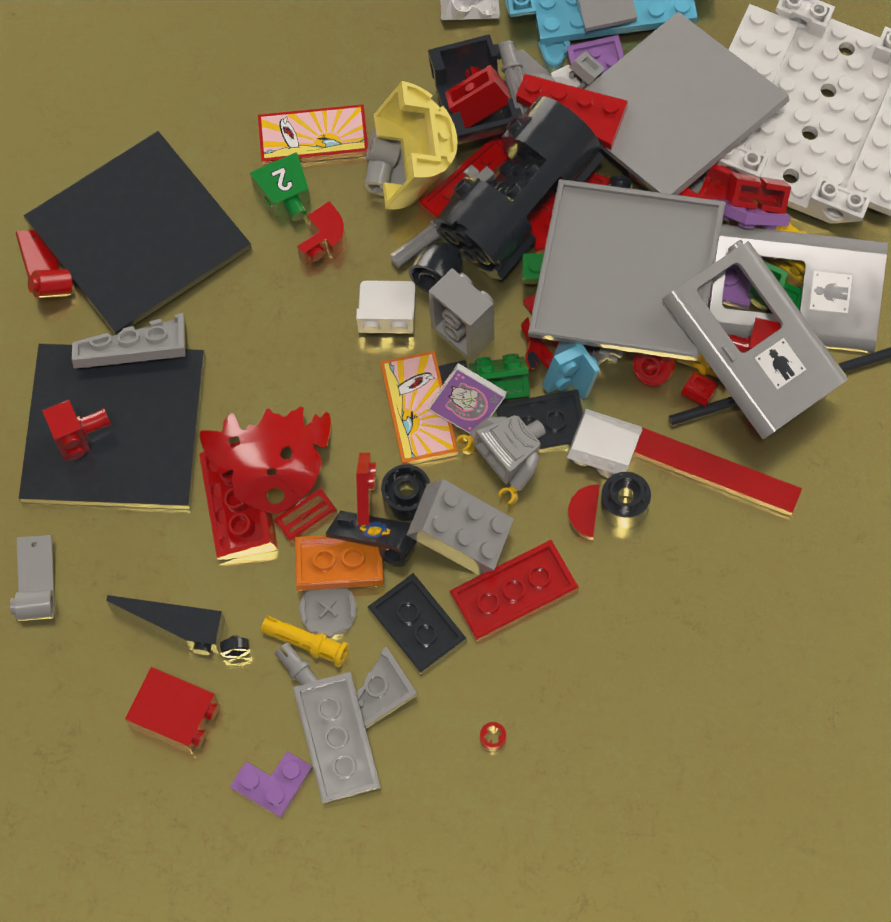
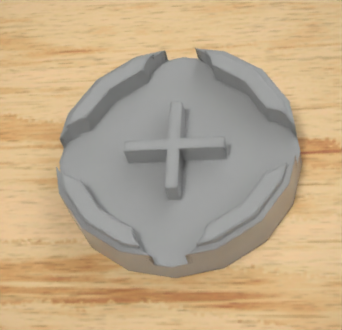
M347 588L308 590L300 600L299 613L302 624L310 633L316 635L318 633H325L327 638L332 639L342 636L351 629L357 616V604L354 595Z

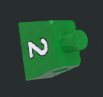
M297 152L250 172L252 186L276 216L288 212L293 221H298L306 216L307 212L303 205L310 202V194Z

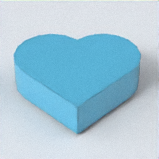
M570 41L541 45L538 42V49L546 67L558 69L563 65L564 57L568 56L567 46H570Z

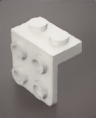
M362 281L360 284L359 308H357L356 315L358 333L414 334L415 284L412 281Z

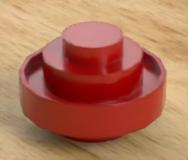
M636 353L633 361L634 373L646 385H661L668 381L674 373V358Z

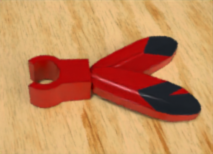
M527 317L521 323V329L525 333L527 342H529L525 354V362L530 370H534L541 360L549 369L554 355L540 340L541 338L529 337L530 322Z

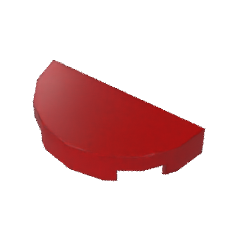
M600 484L588 485L579 489L572 496L568 506L569 523L579 533V536L593 541Z

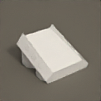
M440 0V19L442 20L499 19L500 16L499 0Z
M585 409L566 458L573 460L575 464L580 466L589 465L595 467L599 474L606 478L619 472H626L642 432V427Z

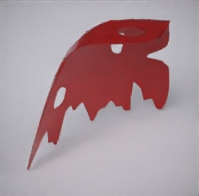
M298 407L296 410L290 411L285 417L280 414H274L267 408L257 426L248 425L246 430H242L235 415L230 413L223 421L221 432L202 430L199 433V437L205 454L219 473L224 474L233 470V493L239 501L253 508L277 514L289 509L310 492L321 469L322 460L312 444L321 448L327 446L331 431L330 414L325 412L322 417L315 414L312 421L304 426V407ZM236 436L241 443L232 448L229 444V439ZM290 446L292 450L291 458L283 459L280 456L282 449ZM270 468L276 469L277 473L274 475H267V470ZM270 489H281L284 492V499L277 504L270 503L266 499V494Z

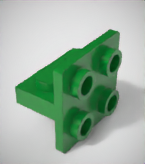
M512 353L503 355L502 359L491 360L490 357H481L475 359V363H469V370L506 391L504 399L530 396L529 369L523 356L519 357V354Z

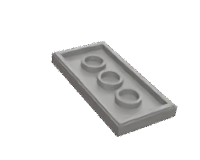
M351 672L293 687L322 803L381 788Z

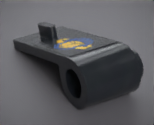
M341 510L326 531V537L377 546L382 559L393 566L404 565L418 542L407 536L411 523L370 516L369 525H358L357 513Z

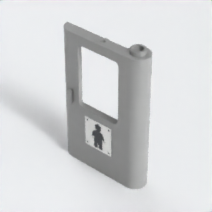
M722 224L716 261L729 254L727 249L739 240H742L743 243L750 241L758 254L763 257L803 261L805 263L800 312L826 348L873 353L875 351L888 250L887 242L761 228L748 229ZM726 270L713 278L709 310L727 334L748 338L749 335H752L756 317L779 322L774 314L724 308L722 306Z
M739 240L727 249L729 254L677 287L662 300L762 439H765L849 378L750 241L743 243L742 240ZM732 265L740 267L781 324V328L746 353H742L737 349L697 292L700 286Z

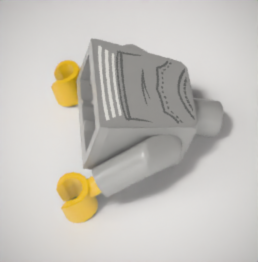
M515 415L509 418L487 417L470 430L469 436H458L456 443L462 445L468 441V445L461 452L471 454L476 448L505 485L510 482L511 486L509 488H502L498 496L502 499L507 492H511L512 498L507 503V505L511 506L518 500L517 491H521L535 472L539 462L538 452L541 446L538 439L545 435V428L538 420L526 426L519 416Z

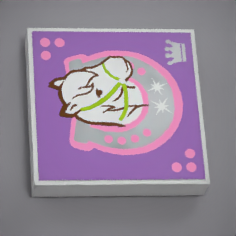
M458 363L430 402L428 410L470 434V430L485 418L493 415L506 397V391Z

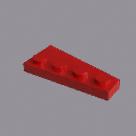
M524 74L516 94L517 102L528 108L540 96L549 97L560 102L578 115L590 127L605 148L612 150L628 107L627 100Z

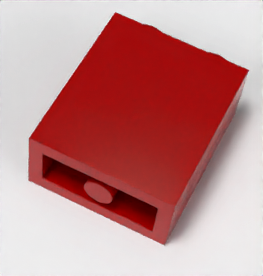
M150 667L125 717V721L132 729L193 754L195 748H200L206 737V731L204 730L208 721L215 719L219 705L217 704L218 700L215 693Z

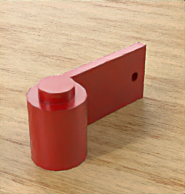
M34 230L16 231V238L28 276L29 292L33 293L35 298L69 296L72 291V278L68 269H59L57 260Z

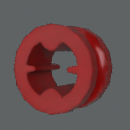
M497 722L485 724L480 730L482 746L492 751L503 747L506 742L505 728ZM494 729V733L499 731L501 734L498 736V742L492 744V740L487 742L485 739L488 737V730Z

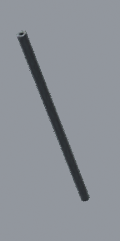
M891 347L838 364L844 373L889 360L891 359ZM731 396L708 403L706 407L702 405L669 415L668 420L672 427L737 407L738 404Z

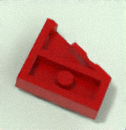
M359 453L356 471L358 525H369L371 490H375L376 462H371V453Z

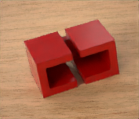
M731 172L725 199L732 206L750 209L758 207L763 211L786 214L791 186L784 180L760 177L758 179L754 175Z

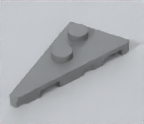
M387 647L381 651V656L372 671H369L363 686L356 693L366 729L418 696Z

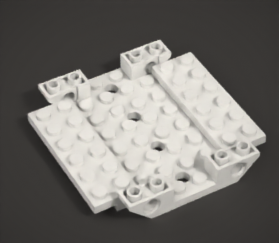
M779 0L775 10L778 15L749 4L729 50L788 94L789 102L721 158L716 165L725 166L736 173L754 175L758 179L760 177L784 180L783 176L786 174L795 176L797 182L788 183L791 186L787 206L830 224L862 221L867 207L891 216V28L885 26L881 37H877L831 19L835 6L820 0ZM848 48L851 50L852 55H843L839 49ZM821 90H831L834 96L825 97L822 95ZM805 131L812 132L816 138L808 140L803 137L802 133Z

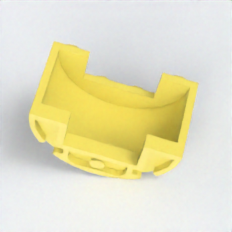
M405 81L399 83L374 113L376 137L401 141L406 181L403 185L386 182L383 184L386 209H401L415 203L449 167L457 151V133L444 106L439 107L431 99L433 95L428 91Z

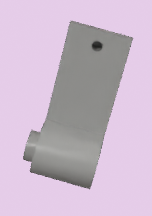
M52 535L17 537L18 592H16L15 598L10 599L11 615L16 616L18 621L52 619L55 613Z

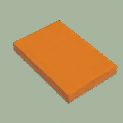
M326 535L295 537L297 591L384 586L383 561L377 546L329 538Z

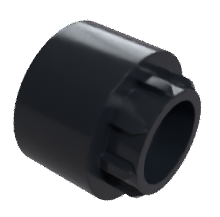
M438 241L432 245H426L409 268V276L420 289L429 293V290L452 268L459 274L463 273L462 256L455 247L445 242Z
M410 464L398 465L386 473L382 480L381 492L384 507L391 516L399 520H413L425 488L430 483L427 474L421 468ZM404 489H411L414 491L413 494H411L410 496H402L399 494L400 491Z
M619 472L607 479L602 488L600 504L602 514L608 522L617 527L629 528L640 524L649 512L651 501L650 487L643 477L633 472ZM621 496H629L633 501L631 503H622L619 501V498Z

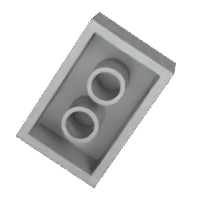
M452 268L429 290L431 327L472 361L494 340V302L488 293L483 290L481 292L477 290L468 276L463 273L459 274Z
M441 479L427 484L407 536L474 573L481 574L495 569L514 519L448 481Z

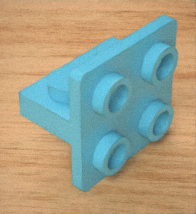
M559 341L542 386L547 393H550L557 389L562 391L572 384L575 390L578 389L580 397L585 399L589 396L599 374L598 362L593 356H590L584 345Z

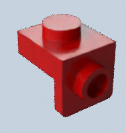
M714 164L708 169L699 195L709 200H726L725 196L730 173L735 171L725 166Z

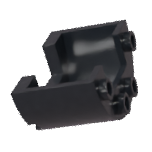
M490 34L428 50L431 74L437 90L435 92L439 107L444 106L454 123L457 133V145L503 134L507 131V124L513 118L522 117L520 107L515 108L511 98L507 99L505 107L466 129L460 112L452 113L449 109L445 92L466 80L465 71L467 69L471 76L470 67H478L482 70L491 65L498 73L497 60L501 59V53L498 44H493Z

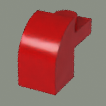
M328 201L307 215L309 228L314 235L297 245L299 258L305 266L311 262L319 261L326 252H329L335 259L345 246L346 236L342 216L333 204Z

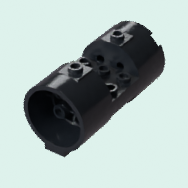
M538 97L522 117H515L507 124V131L502 135V144L511 160H507L501 165L499 175L488 183L479 178L467 177L460 180L454 187L455 192L450 197L449 203L433 220L435 225L439 224L436 231L446 243L455 247L463 259L467 260L468 258L474 263H479L478 269L485 272L490 278L502 280L537 239L532 234V226L526 216L547 191L551 190L556 194L559 179L584 182L604 158L600 153V142L590 127L569 108L549 97Z

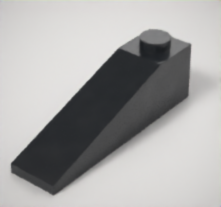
M107 595L106 601L112 611L189 649H193L194 653L200 655H210V652L219 653L225 623L222 611Z

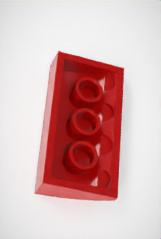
M239 441L236 443L230 444V446L234 448L238 446L241 442ZM205 452L199 453L217 559L246 557L277 550L278 546L272 513L253 508L239 501L233 493V470L224 474L219 473L209 461ZM267 492L266 499L269 501V496Z

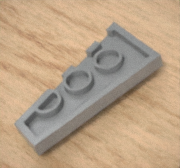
M184 313L174 315V320L163 323L161 319L150 321V326L137 330L134 329V326L123 328V331L118 335L111 336L109 333L75 341L72 343L73 368H90L93 366L184 357Z

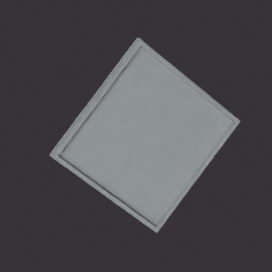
M679 12L585 88V90L628 101V107L612 150L605 148L603 143L600 142L601 149L653 192L679 195L789 102L788 94Z
M559 179L528 331L529 337L698 361L700 351L662 299L716 262L725 202ZM712 279L697 289L699 296L707 307Z

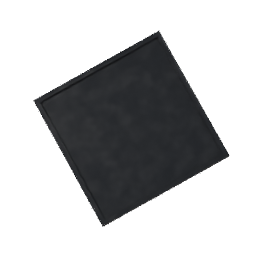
M156 131L23 215L25 221L35 231L61 267L68 269L72 281L115 335L123 331V328L133 326L252 248L249 240L159 131Z
M38 344L19 501L25 503L190 509L205 360L204 350L185 349L184 357L173 359L166 358L74 369L72 345ZM69 400L76 417L83 418L104 408L111 425L87 434L86 440L90 451L85 452L78 459L64 461L42 410Z

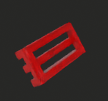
M319 488L275 517L274 523L280 528L282 534L286 536L291 544L295 541V537H302L335 515L337 509L324 491ZM318 499H322V502H320L310 510H307L289 524H284L285 521H287L288 519H290L291 517H293L294 515H296L297 513H299L300 511H302ZM328 507L326 510H324L323 512H321L320 514H318L317 516H315L314 518H312L311 520H309L293 532H290L291 530H293L294 528H296L297 526H299L300 524H302L303 522H305L306 520H308L324 508Z

